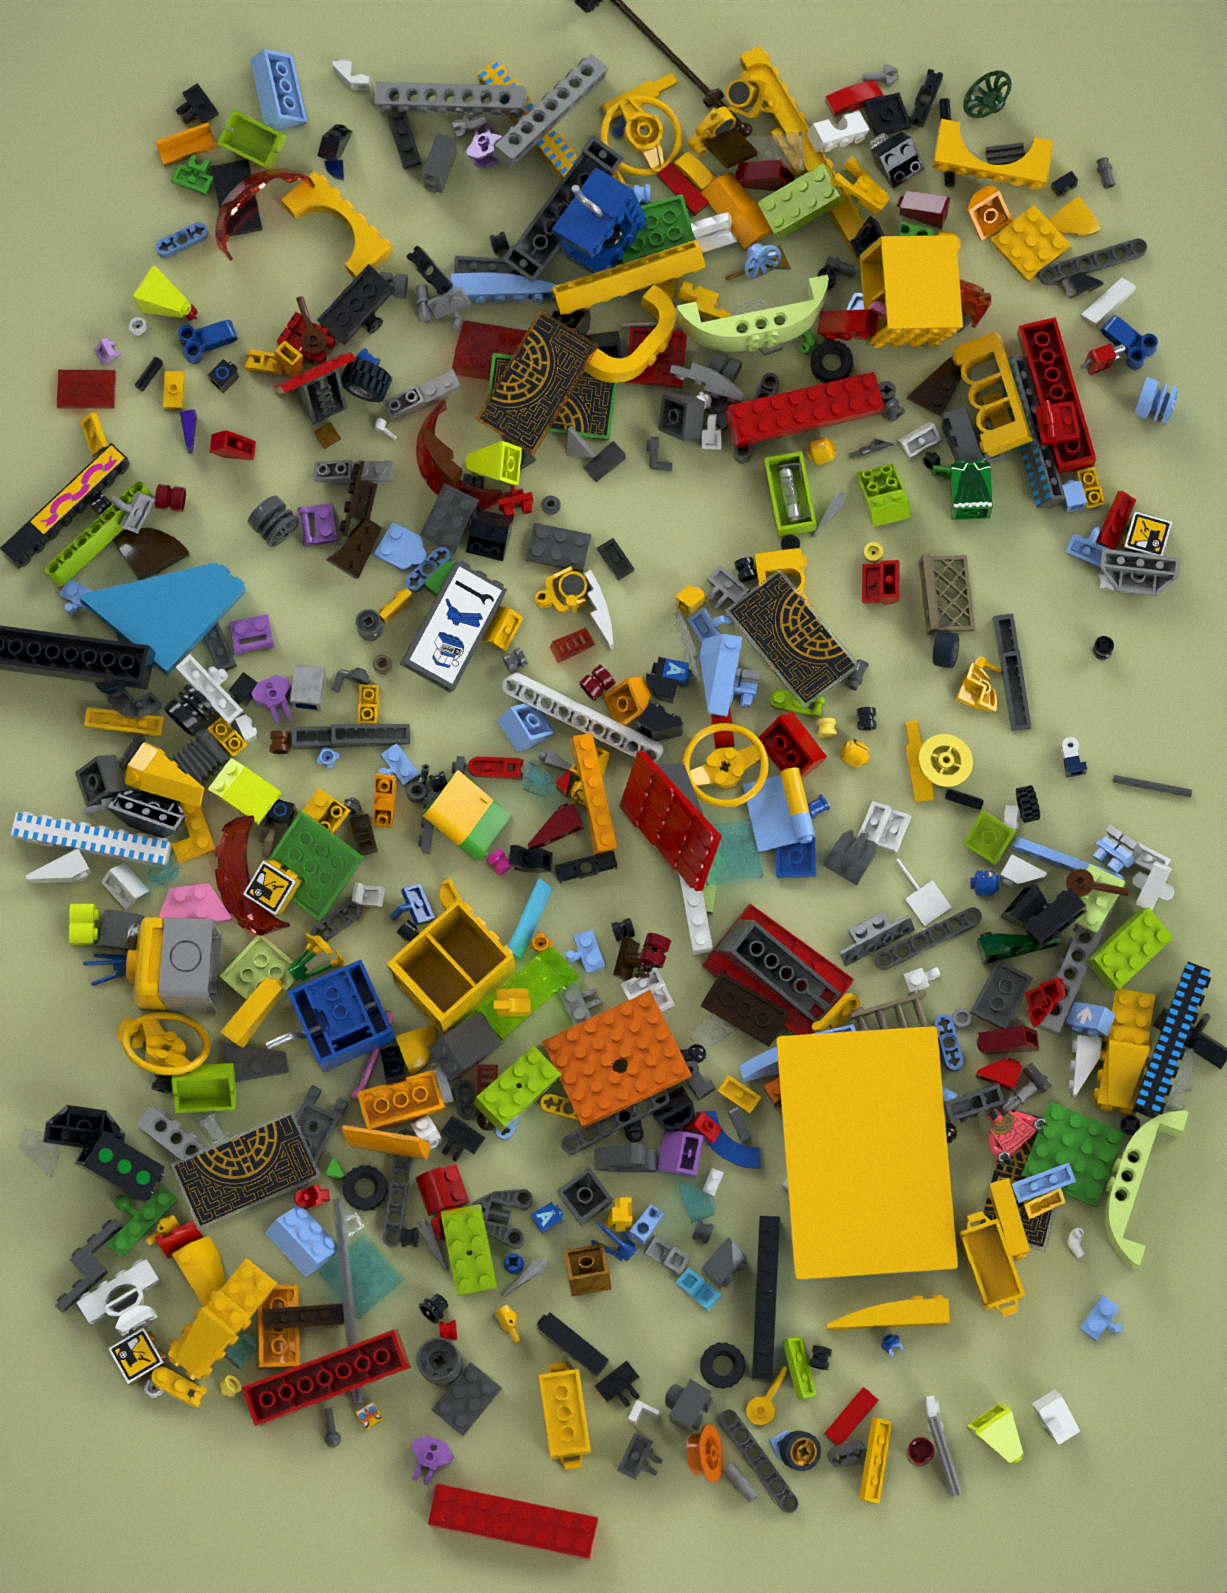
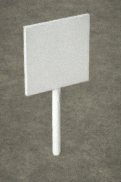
M899 859L896 860L917 890L905 900L924 927L952 908L933 880L919 888Z

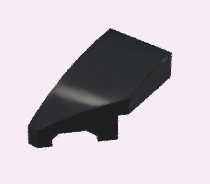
M1082 273L1074 274L1062 280L1070 299L1087 290L1091 292L1104 285L1103 281Z

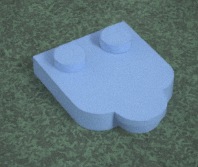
M392 522L374 552V557L399 570L406 571L413 565H420L427 558V554L423 548V540L418 534Z

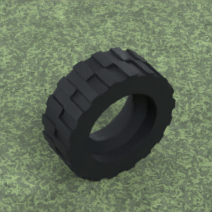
M825 340L813 350L810 367L815 378L819 379L820 382L828 383L848 378L849 373L852 371L853 355L846 344L838 340ZM832 353L840 357L841 365L837 370L829 371L824 368L822 360L827 354Z
M359 1165V1167L352 1168L346 1174L342 1190L350 1206L359 1211L374 1210L384 1202L388 1186L385 1177L377 1168L370 1165ZM368 1178L375 1185L374 1193L368 1198H362L355 1192V1185L360 1179Z
M726 1342L712 1344L704 1351L701 1357L700 1370L702 1377L709 1385L715 1388H731L743 1377L745 1371L744 1356L733 1344L730 1345ZM722 1355L729 1357L733 1363L732 1371L725 1376L716 1374L712 1367L714 1359Z

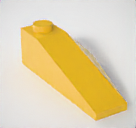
M146 742L143 743L127 766L124 783L145 792L200 807L204 787L188 773L185 774L181 771L175 761L171 762L165 756L166 753Z
M210 1236L191 1242L172 1254L203 1306H207L209 1303L207 1299L214 1290L218 1292L226 1283L220 1253Z

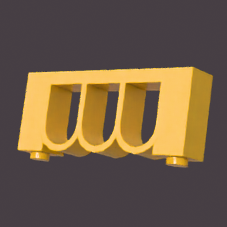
M994 331L954 347L952 359L954 364L961 368L963 380L971 387L968 393L971 405L979 411L976 416V425L983 432L980 435L981 442H979L982 452L993 457L1034 441L999 334ZM996 358L1000 370L999 373L979 381L970 380V372L975 366ZM1002 382L1004 383L1008 397L987 405H978L977 399L981 391ZM1011 406L1016 421L993 430L985 428V422L989 415Z
M801 548L755 554L754 561L757 571L758 588L767 582L766 577L776 576L778 573L780 575L793 574L801 582L800 586L794 589V592L809 608L808 598L803 594L805 589L803 569L807 565L806 554H802ZM769 660L770 670H778Z

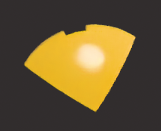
M1080 196L1073 199L1049 219V222L1060 233L1065 235L1070 232L1078 234V237H1083L1101 230L1095 217Z
M973 662L970 663L963 677L955 701L975 709L994 713L997 708L996 691L994 688L991 690L990 684L987 682L990 679L989 676Z
M433 1024L396 1036L411 1076L421 1071L430 1061L431 1052L428 1047L436 1042V1032Z

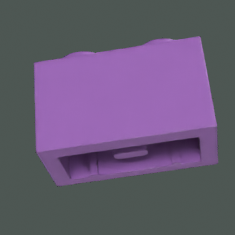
M664 1131L657 1171L696 1179L704 1136L688 1132Z

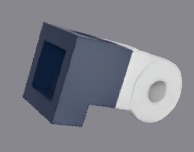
M1073 737L1065 738L1061 746L1066 777L1083 775L1087 772L1086 762H1080L1078 754L1079 742Z

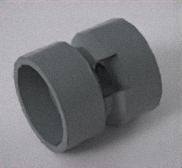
M380 272V275L385 280L393 283V287L396 289L392 293L394 298L405 299L408 274L396 273L393 276L389 272Z
M718 350L713 356L709 368L734 382L743 362L733 357L729 359L727 354Z
M366 609L357 615L356 626L359 636L366 641L378 639L383 631L379 614L372 609Z

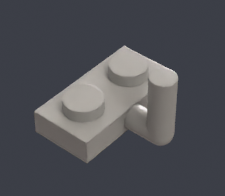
M462 286L428 300V306L436 319L452 314L454 318L452 329L458 331L462 321V316L458 310L470 306L471 303Z
M136 491L129 505L116 496H112L110 502L126 512L120 526L138 534L155 499Z

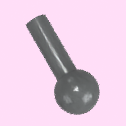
M332 1408L324 1409L328 1431L325 1436V1442L329 1447H337L341 1442V1436L335 1429Z

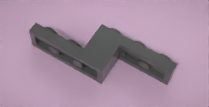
M457 756L456 762L452 763V773L455 774L459 770L464 775L465 757ZM429 791L428 797H424L423 809H426L438 797L440 792ZM422 816L421 828H424L423 835H419L418 847H421L422 853L430 854L434 826Z
M116 1219L113 1221L108 1220L102 1226L103 1230L90 1236L83 1248L79 1247L71 1254L72 1258L70 1261L85 1278L76 1281L72 1286L73 1289L68 1294L64 1293L57 1299L58 1303L55 1306L63 1314L80 1299L81 1295L88 1292L109 1273L93 1254L123 1228Z

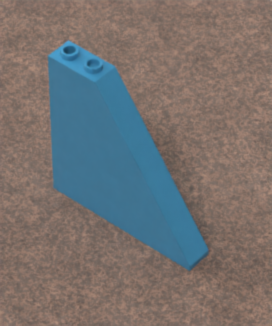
M215 562L84 593L79 596L81 604L127 643L149 645L156 652L153 665L168 677L246 591L245 583L240 578H234L230 575L227 567L224 565L220 566Z

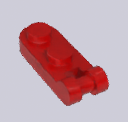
M478 756L469 761L468 769L474 777L522 780L521 766H523L524 760L521 758ZM508 765L513 766V771H507Z

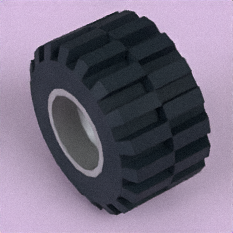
M356 359L347 363L341 376L342 387L346 391L360 399L369 402H382L390 387L392 377L380 366L363 359Z

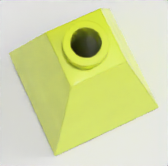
M154 265L133 295L142 313L182 318L191 310V305L187 298Z
M499 441L469 453L464 464L467 470L518 486L522 448Z
M999 1402L967 1425V1428L1007 1462L1015 1464L1022 1459L1023 1450L1012 1411L1008 1406Z

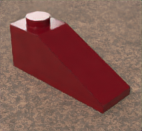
M566 803L559 806L558 810L552 814L527 844L528 849L542 848L584 829L583 822L574 803L570 805Z

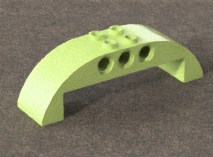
M828 275L809 278L807 290L809 301L702 323L696 302L677 305V324L690 339L712 350L738 352L745 350L755 351L759 347L764 346L774 347L779 343L800 336L816 322L826 301L829 278Z
M1187 1111L1165 1113L1145 1123L1133 1135L1124 1149L1121 1158H1117L1114 1163L1112 1172L1115 1173V1176H1111L1106 1188L1109 1194L1105 1206V1227L1109 1242L1115 1253L1132 1270L1136 1271L1140 1266L1146 1246L1124 1239L1123 1235L1156 1133L1160 1131L1178 1138L1183 1132L1189 1114ZM1127 1157L1134 1158L1136 1163H1131ZM1121 1176L1128 1177L1129 1182L1123 1181ZM1115 1195H1120L1123 1201L1117 1200Z

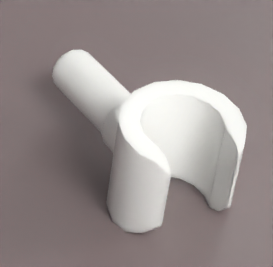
M377 418L374 425L375 430L383 432L395 441L398 437L385 428L387 422L384 419Z

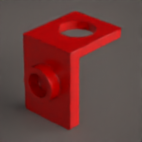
M702 1111L681 1132H688L695 1128L712 1144L722 1129Z

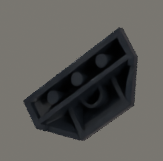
M139 789L129 790L124 793L123 791L117 792L107 807L109 811L129 827L160 838L175 834L185 820L180 801Z
M66 1105L46 1122L43 1143L84 1148L94 1129L104 1130L123 1142L125 1133L107 1110Z

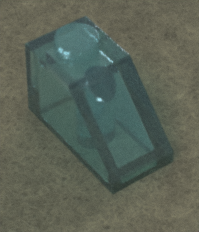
M529 762L522 778L523 790L546 798L547 793L551 794L554 787L552 775Z
M684 1181L678 1182L691 1223L714 1216L713 1210L717 1208L713 1197L709 1198L708 1193Z

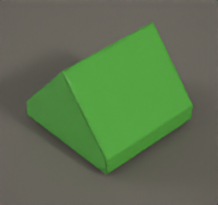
M332 1159L326 1171V1176L344 1180L345 1176L337 1159Z

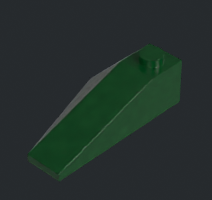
M987 932L981 934L976 943L982 964L984 965L996 962L997 960L1000 961L1060 946L1061 938L1055 937L1041 949L1029 935L992 934Z

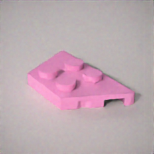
M209 883L169 888L159 917L164 919H214L215 923L232 921L230 914Z

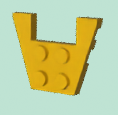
M851 156L843 167L858 179L855 184L852 185L839 173L829 183L834 187L839 185L844 189L842 191L844 194L849 196L851 193L859 199L857 202L878 215L890 198L856 159Z

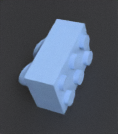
M299 1206L294 1207L277 1218L265 1233L279 1248L280 1252L305 1277L328 1264L336 1255L337 1248H339L336 1242L304 1208Z

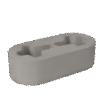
M440 1066L433 1068L444 1104L454 1101L447 1076Z

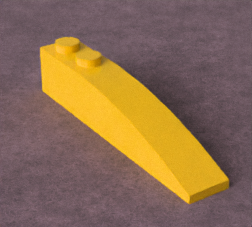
M932 1295L931 1299H923V1296H911V1300L884 1303L847 1314L828 1323L826 1330L949 1325V1299L944 1298L943 1295Z

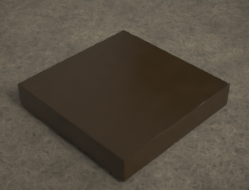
M736 128L705 140L704 144L726 169L756 157L758 152Z

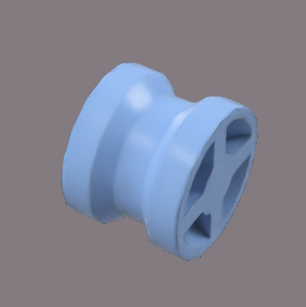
M646 184L644 187L634 185L635 195L639 203H651L650 184Z

